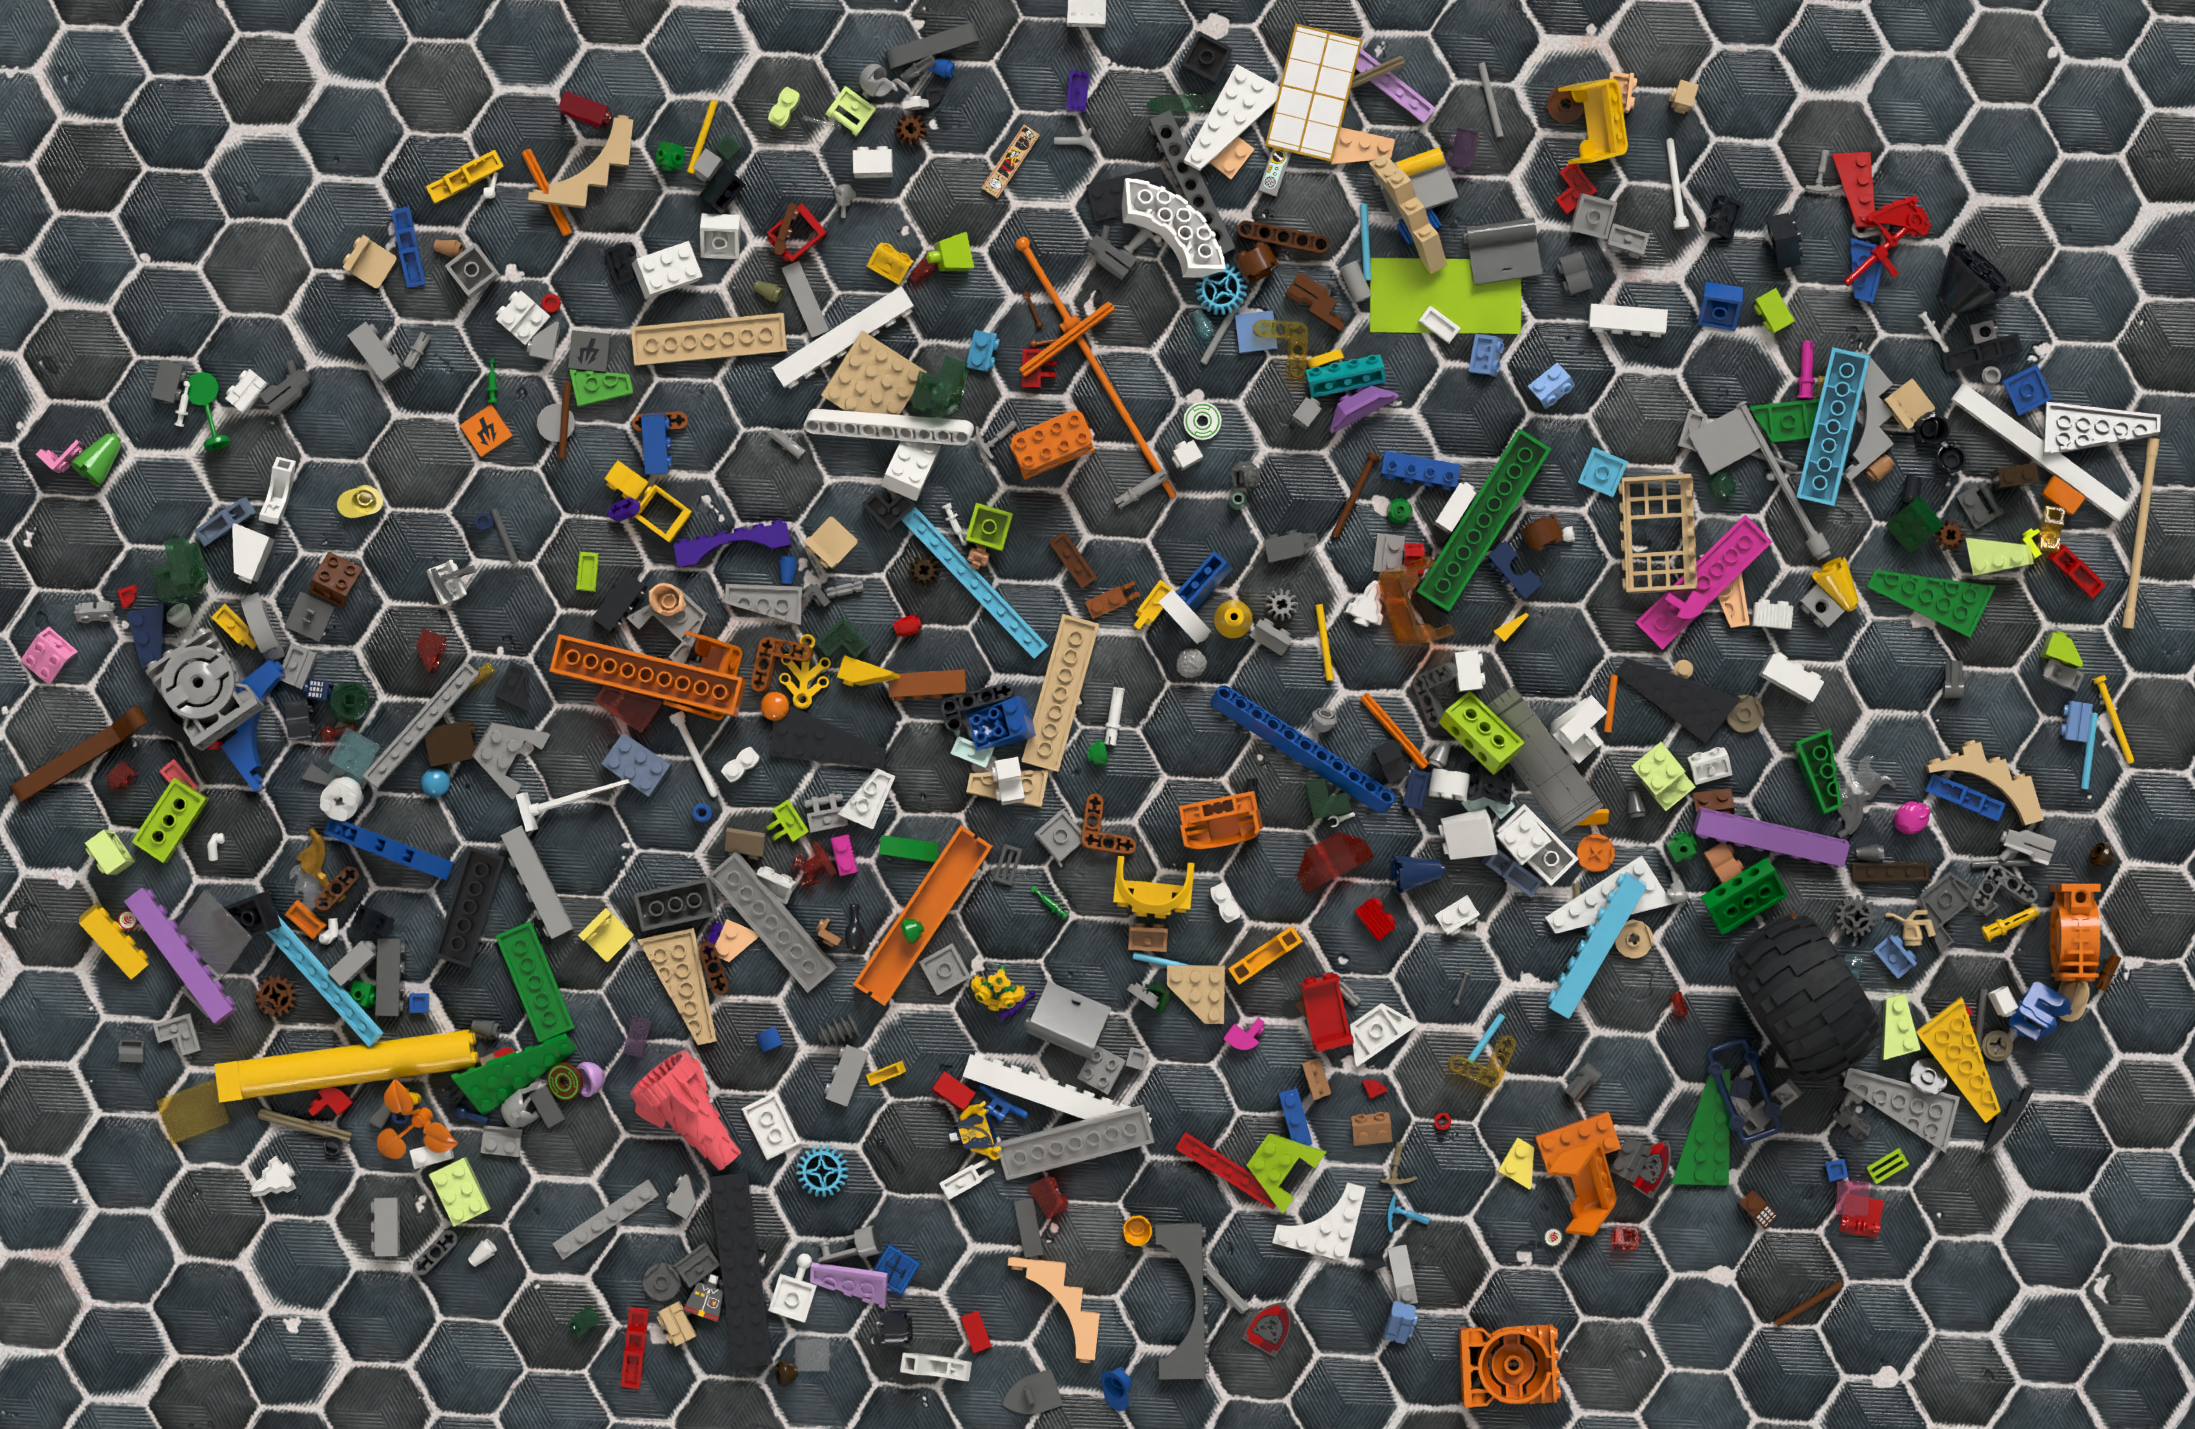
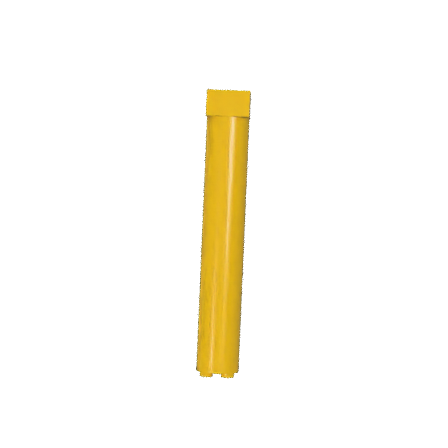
M470 1029L380 1041L371 1047H368L366 1044L214 1064L219 1103L475 1067V1064L479 1063L478 1052H474L473 1045L476 1044L475 1032L471 1033Z

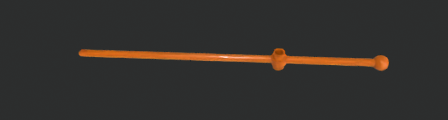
M1022 237L1015 242V246L1019 251H1023L1062 316L1064 322L1060 324V327L1064 333H1067L1081 321L1077 315L1072 317L1069 315L1030 250L1029 239ZM1080 336L1076 339L1078 345L1154 472H1159L1161 470L1160 465L1084 338ZM1169 480L1161 483L1169 497L1175 498L1176 492Z

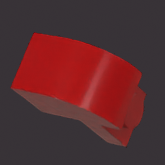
M1404 543L1403 576H1423L1424 543Z
M328 1087L318 1091L322 1099L320 1100L319 1097L310 1104L311 1108L308 1111L312 1116H316L329 1105L337 1115H341L354 1101L344 1090L338 1087Z

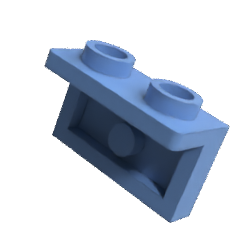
M1889 935L1872 950L1891 973L1899 979L1909 969L1917 965L1914 961L1916 957L1910 950L1906 951L1902 947L1904 943L1897 935L1895 937Z

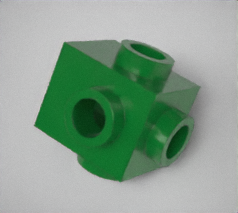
M660 142L655 164L662 166L661 169L668 172H673V169L681 170L686 147L670 142Z
M1682 831L1672 836V839L1667 841V847L1675 862L1683 859L1689 860L1697 853L1696 846H1698V842L1694 835L1690 836L1688 831L1685 833Z
M353 981L352 989L349 990L348 994L364 1011L365 1008L372 1010L373 1005L376 1003V986Z

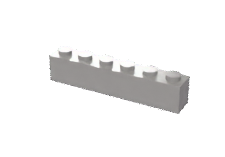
M521 825L501 835L502 840L500 843L504 851L508 850L511 856L508 858L513 868L516 867L519 872L517 878L520 884H525L528 890L525 894L529 902H534L536 906L534 912L538 920L542 919L545 924L542 928L546 936L554 939L574 929L524 826Z

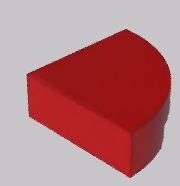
M136 585L117 591L123 609L130 607L137 597Z
M1362 1081L1370 1099L1387 1092L1386 1087L1378 1081Z

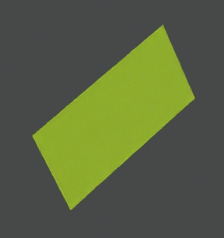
M1371 258L1370 291L1372 296L1370 297V332L1433 333L1418 322L1428 307L1432 306L1461 328L1458 333L1521 334V278L1474 285L1470 259H1446L1447 266L1430 274L1421 263L1420 258Z

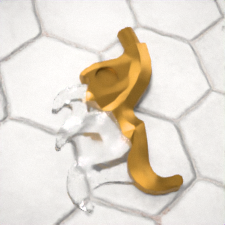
M314 827L308 831L313 839L312 844L301 851L297 857L301 864L294 866L289 874L290 879H293L294 875L298 876L295 885V895H298L299 890L303 891V904L311 912H313L315 907V898L330 883L327 874L322 872V865L326 856L325 842L321 834L319 835ZM328 892L325 893L328 895V897L324 901L320 899V903L327 902V900L331 897ZM344 895L338 902L345 899L346 895Z

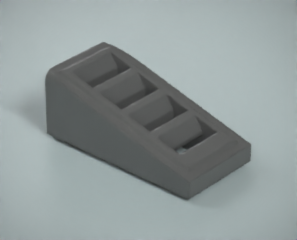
M384 1104L368 1121L379 1128H384L393 1112Z

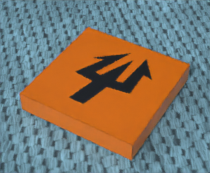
M492 404L459 425L480 457H483L513 437Z

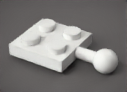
M808 1254L798 1256L797 1265L799 1267L795 1278L783 1274L779 1275L768 1311L805 1323L817 1285L802 1281L805 1270L812 1264V1258Z

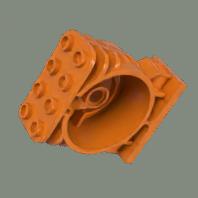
M1077 410L1069 411L1017 433L1011 439L1010 444L1024 480L1095 451L1091 442L1092 435L1083 414Z
M2049 884V892H2055L2049 927L2050 958L2054 973H2051V977H2054V981H2095V977H2099V973H2096V970L2099 966L2100 919L2098 906L2094 900V893L2101 892V884Z
M1552 1324L1511 1326L1498 1329L1489 1334L1483 1327H1460L1462 1405L1464 1408L1488 1406L1493 1399L1506 1404L1557 1403V1399H1561L1560 1387L1557 1386L1556 1381L1560 1379V1371L1558 1366H1556V1360H1559V1351L1555 1347V1341H1558L1557 1329ZM1483 1332L1488 1336L1485 1340H1483ZM1520 1334L1524 1335V1342L1534 1350L1538 1362L1536 1374L1531 1382L1526 1385V1394L1524 1395L1522 1384L1526 1383L1533 1375L1535 1361L1530 1350L1520 1344ZM1502 1336L1503 1345L1494 1352L1491 1359V1369L1496 1379L1505 1385L1506 1396L1502 1395L1501 1386L1492 1379L1488 1370L1489 1355L1493 1348L1499 1344V1338ZM1469 1347H1480L1476 1357V1364H1470ZM1512 1359L1518 1361V1367L1514 1370L1508 1368V1362ZM1473 1370L1477 1371L1479 1380L1484 1387H1471V1372ZM1486 1393H1490L1491 1395L1486 1400Z

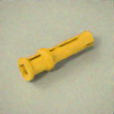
M2034 905L2004 920L1997 919L1995 923L1987 927L1982 926L1981 931L1986 941L1991 942V939L1999 935L2004 936L2008 930L2040 915Z

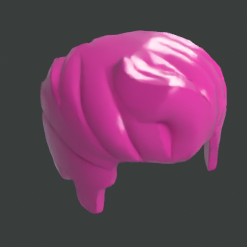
M1914 801L1903 804L1894 814L1895 828L1908 835L1921 831L1929 822V815L1931 813L1929 807L1926 804Z

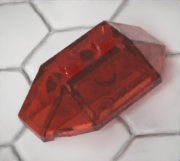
M1339 832L1305 850L1297 877L1307 893L1372 859L1374 856L1365 840Z

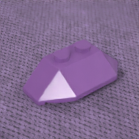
M1374 386L1358 388L1356 390L1357 394L1351 397L1349 394L1339 399L1340 403L1337 404L1329 430L1330 434L1399 398V395Z

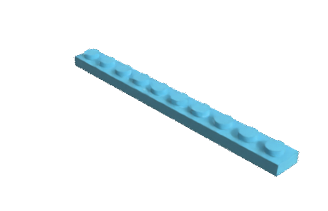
M916 507L902 520L1034 659L1048 647L974 568L970 567L969 562Z
M279 917L282 926L266 932L268 936L368 1047L373 1046L383 1035L382 1030L346 990L331 977L328 970Z

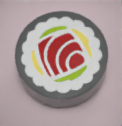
M1551 1227L1544 1232L1543 1239L1548 1246L1556 1247L1561 1244L1563 1234L1559 1229Z

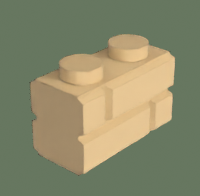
M680 1301L658 1312L659 1316H657L661 1327L665 1326L668 1331L665 1334L670 1344L674 1343L675 1346L697 1336Z

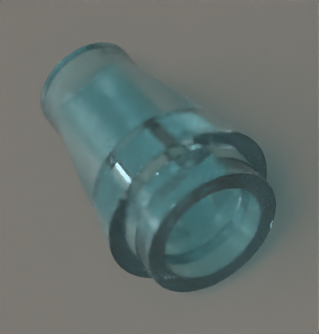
M1202 309L1192 313L1198 336L1202 339L1212 336L1215 333V326L1203 313Z

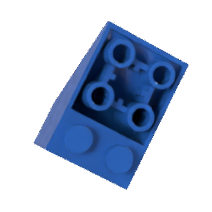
M1020 696L967 715L977 751L1021 742L1036 736L1027 700Z

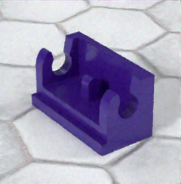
M1070 70L1066 111L1085 113L1090 76L1087 72L1080 73L1076 70Z

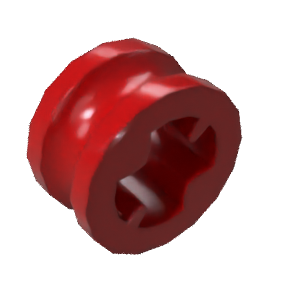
M1439 1113L1434 1119L1435 1126L1440 1130H1446L1452 1122L1451 1117L1447 1113ZM1441 1116H1446L1445 1119L1448 1118V1123L1444 1127L1439 1126L1440 1124L1437 1123V1119H1441Z

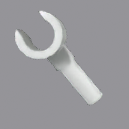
M497 172L493 174L490 187H484L485 198L495 197Z
M1354 812L1339 817L1335 815L1329 817V819L1336 818L1337 824L1331 827H1337L1340 822L1354 817Z

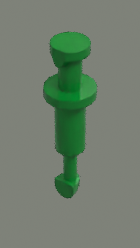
M491 359L489 362L490 372L488 373L489 388H486V392H490L488 404H497L495 392H498L499 388H496L495 359Z
M1033 886L1031 888L1032 892L1040 896L1041 901L1052 909L1051 913L1057 912L1062 917L1061 919L1065 920L1069 913H1065L1060 908L1061 904H1056L1046 894L1042 895L1036 886Z

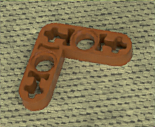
M771 637L763 638L759 643L751 679L752 688L757 692H766L769 689L776 657L808 662L813 657V649L801 643ZM770 642L772 648L768 649L765 647V644H769ZM788 644L791 648L790 653L784 655L782 647ZM796 650H805L808 654L803 656L795 652ZM763 653H764V654H769V655H771V656H770V657L763 656ZM766 659L769 662V666L766 670H762L760 664ZM759 672H761V673H764V674H767V675H766V676H763V675H758V674H759ZM762 680L764 686L757 685V682Z
M1099 794L1088 796L1084 806L1080 837L1082 847L1088 850L1120 855L1132 854L1136 849L1134 839L1126 836L1100 833L1104 801ZM1096 798V802H1099V805L1095 806L1094 812L1088 813V810L1091 811L1093 808V804L1090 801ZM1090 816L1095 817L1097 820V824L1094 827L1089 826L1087 823V818ZM1090 835L1092 840H1098L1101 837L1099 847H1097V842H1092L1088 845V841H1085V838H1088ZM1105 838H1110L1113 841L1112 848H1106L1103 845ZM1126 841L1132 846L1128 851L1122 846H1119L1118 850H1116L1117 844H1125Z

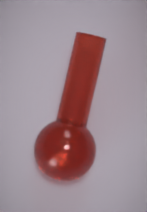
M355 723L334 729L327 726L321 730L320 735L324 741L330 742L334 740L335 736L356 731L357 727Z

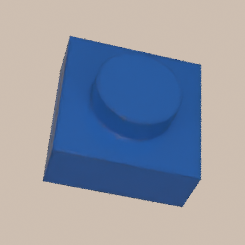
M429 993L409 994L410 1013L430 1012Z
M1844 1158L1825 1162L1829 1182L1848 1178Z

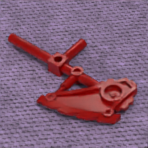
M1916 196L1903 198L1904 200H1895L1891 202L1892 204H1886L1880 207V210L1874 211L1866 217L1868 222L1877 224L1886 240L1883 245H1877L1870 252L1871 256L1843 281L1846 286L1851 285L1876 261H1881L1892 278L1899 274L1887 258L1889 254L1887 251L1892 246H1896L1905 234L1925 236L1930 231L1931 224L1927 220L1928 215L1924 213L1922 207L1918 208L1916 206V202H1919ZM1882 224H1889L1899 226L1902 228H1900L1893 236H1891V234L1888 232L1886 228L1882 226Z

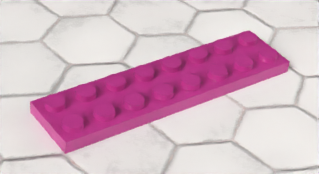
M1746 515L1696 562V592L1709 599V604L1772 543ZM1684 575L1673 586L1684 585ZM1692 591L1666 592L1635 622L1662 650L1694 620L1677 617L1680 609L1677 608L1675 611L1667 606L1666 596L1670 593L1685 603Z

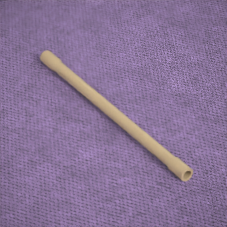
M2148 438L2146 464L2130 580L2122 628L2134 629L2138 585L2155 462L2160 440L2156 438Z

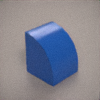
M776 1026L755 1034L762 1052L783 1044Z

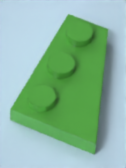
M569 369L578 407L634 394L629 374L597 373L594 371L585 372Z

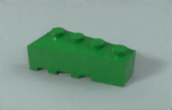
M1831 728L1791 744L1819 815L1842 807L1836 775L1837 768L1833 754L1834 747L1831 740Z

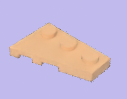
M1341 127L1331 165L1373 161L1384 154L1391 159L1395 139Z

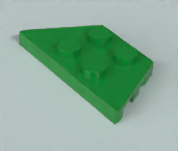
M1820 399L1750 406L1749 410L1771 443L1809 439L1813 431Z

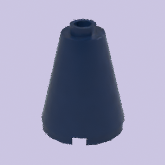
M1396 855L1392 856L1394 860L1390 861L1391 881L1396 883L1393 889L1397 894L1442 879V875H1445L1444 864H1441L1439 860Z

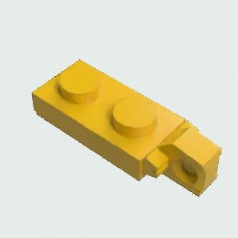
M1159 580L1137 610L1136 616L1138 620L1135 622L1134 627L1138 630L1145 623L1150 625L1163 609L1159 601L1172 588L1162 580Z
M226 604L212 616V619L238 644H241L243 647L247 644L252 650L258 647L249 626Z

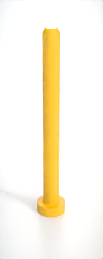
M2099 676L2092 679L2093 683L2098 685L2128 764L2134 762V758L2104 682L2106 676Z

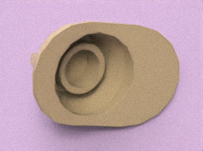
M2062 981L2058 992L2070 999L2072 1013L2071 1015L2066 1014L2059 1017L2065 1021L2072 1022L2078 1020L2085 1011L2089 998V986L2086 981Z

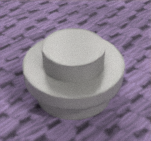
M1989 366L1983 370L1981 377L1985 384L1995 385L2000 381L2001 373L1998 368Z

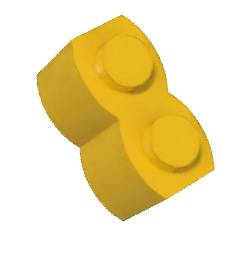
M618 460L604 478L608 481L606 485L616 491L618 488L623 492L622 497L625 499L631 497L638 501L650 484Z

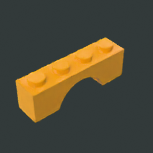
M1290 926L1229 967L1228 970L1239 985L1303 941L1293 926Z

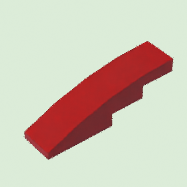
M634 1307L629 1309L621 1387L640 1389L649 1309Z

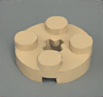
M1629 920L1626 921L1614 943L1617 950L1623 956L1640 958L1650 950L1653 943V934L1651 929L1643 922ZM1631 934L1639 937L1635 945L1628 941L1631 938Z

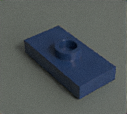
M1411 769L1402 806L1421 811L1430 773Z

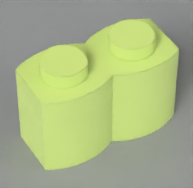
M789 87L784 88L779 95L778 103L773 106L769 113V122L780 129L786 127L790 121L791 113L799 105L800 94Z

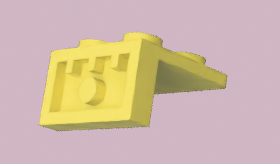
M605 908L578 936L608 962L634 934L608 908Z

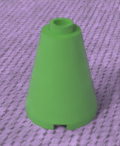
M114 433L111 435L105 434L73 458L70 462L71 466L82 477L86 476L88 479H91L90 483L100 487L122 446L120 443L121 439Z

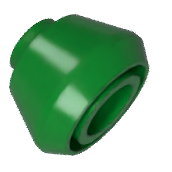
M1394 499L1387 506V516L1395 524H1404L1412 517V506L1405 499Z
M1098 740L1089 746L1090 750L1086 751L1089 762L1093 761L1094 765L1105 766L1108 763V756L1104 742Z
M903 919L901 922L902 932L908 943L914 944L922 937L924 927L921 921Z

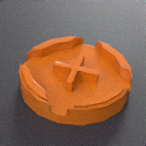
M1591 834L1580 841L1576 853L1578 861L1584 869L1591 872H1601L1613 863L1615 848L1606 836Z

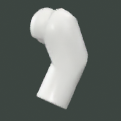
M214 833L207 845L208 859L210 861L218 860L217 846L218 843L223 844L225 841L223 833Z
M338 918L328 919V930L319 936V942L324 945L331 944L338 937Z

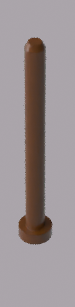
M1368 452L1366 455L1369 458L1332 532V537L1334 538L1339 537L1375 461L1378 462L1380 459L1379 456Z

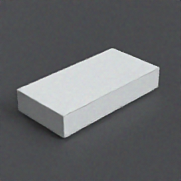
M1432 306L1428 307L1418 321L1448 344L1461 329Z

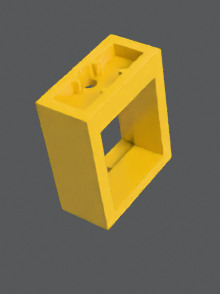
M654 484L653 487L649 486L644 492L645 498L642 502H639L640 510L634 517L671 543L693 512ZM657 492L682 510L666 534L641 516Z

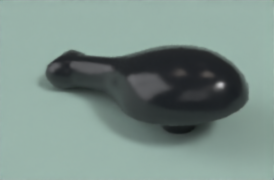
M850 904L851 921L845 931V940L849 949L856 952L863 947L865 933L859 922V905Z

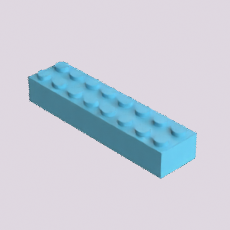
M1832 347L1797 498L1835 506L1871 356Z
M1625 871L1624 875L1620 873L1615 882L1617 887L1614 891L1610 890L1605 899L1607 904L1604 908L1601 906L1596 914V923H1591L1588 927L1586 940L1580 941L1576 948L1578 952L1576 957L1572 956L1566 965L1568 968L1566 974L1562 972L1557 980V985L1559 986L1556 991L1552 989L1547 998L1549 1008L1568 1019L1571 1017L1647 887L1646 882Z

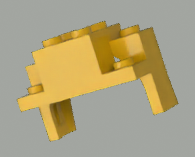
M1118 856L1113 902H1117L1118 907H1128V905H1131L1135 916L1147 917V913L1155 914L1154 918L1166 919V915H1170L1171 910L1174 908V912L1186 913V909L1191 907L1195 863L1187 864L1186 881L1184 886L1124 880V856ZM1172 893H1176L1174 898H1172Z

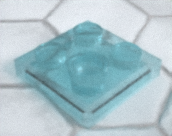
M346 727L328 761L363 779L364 773L369 769L381 745Z

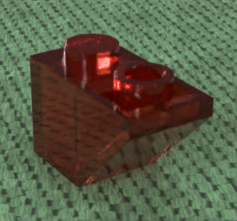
M422 629L416 648L426 670L433 673L434 670L437 671L441 660L438 658L441 652L444 653L448 642L445 641L446 637Z

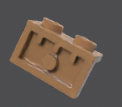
M1320 1058L1301 1063L1313 1100L1330 1095L1331 1091Z

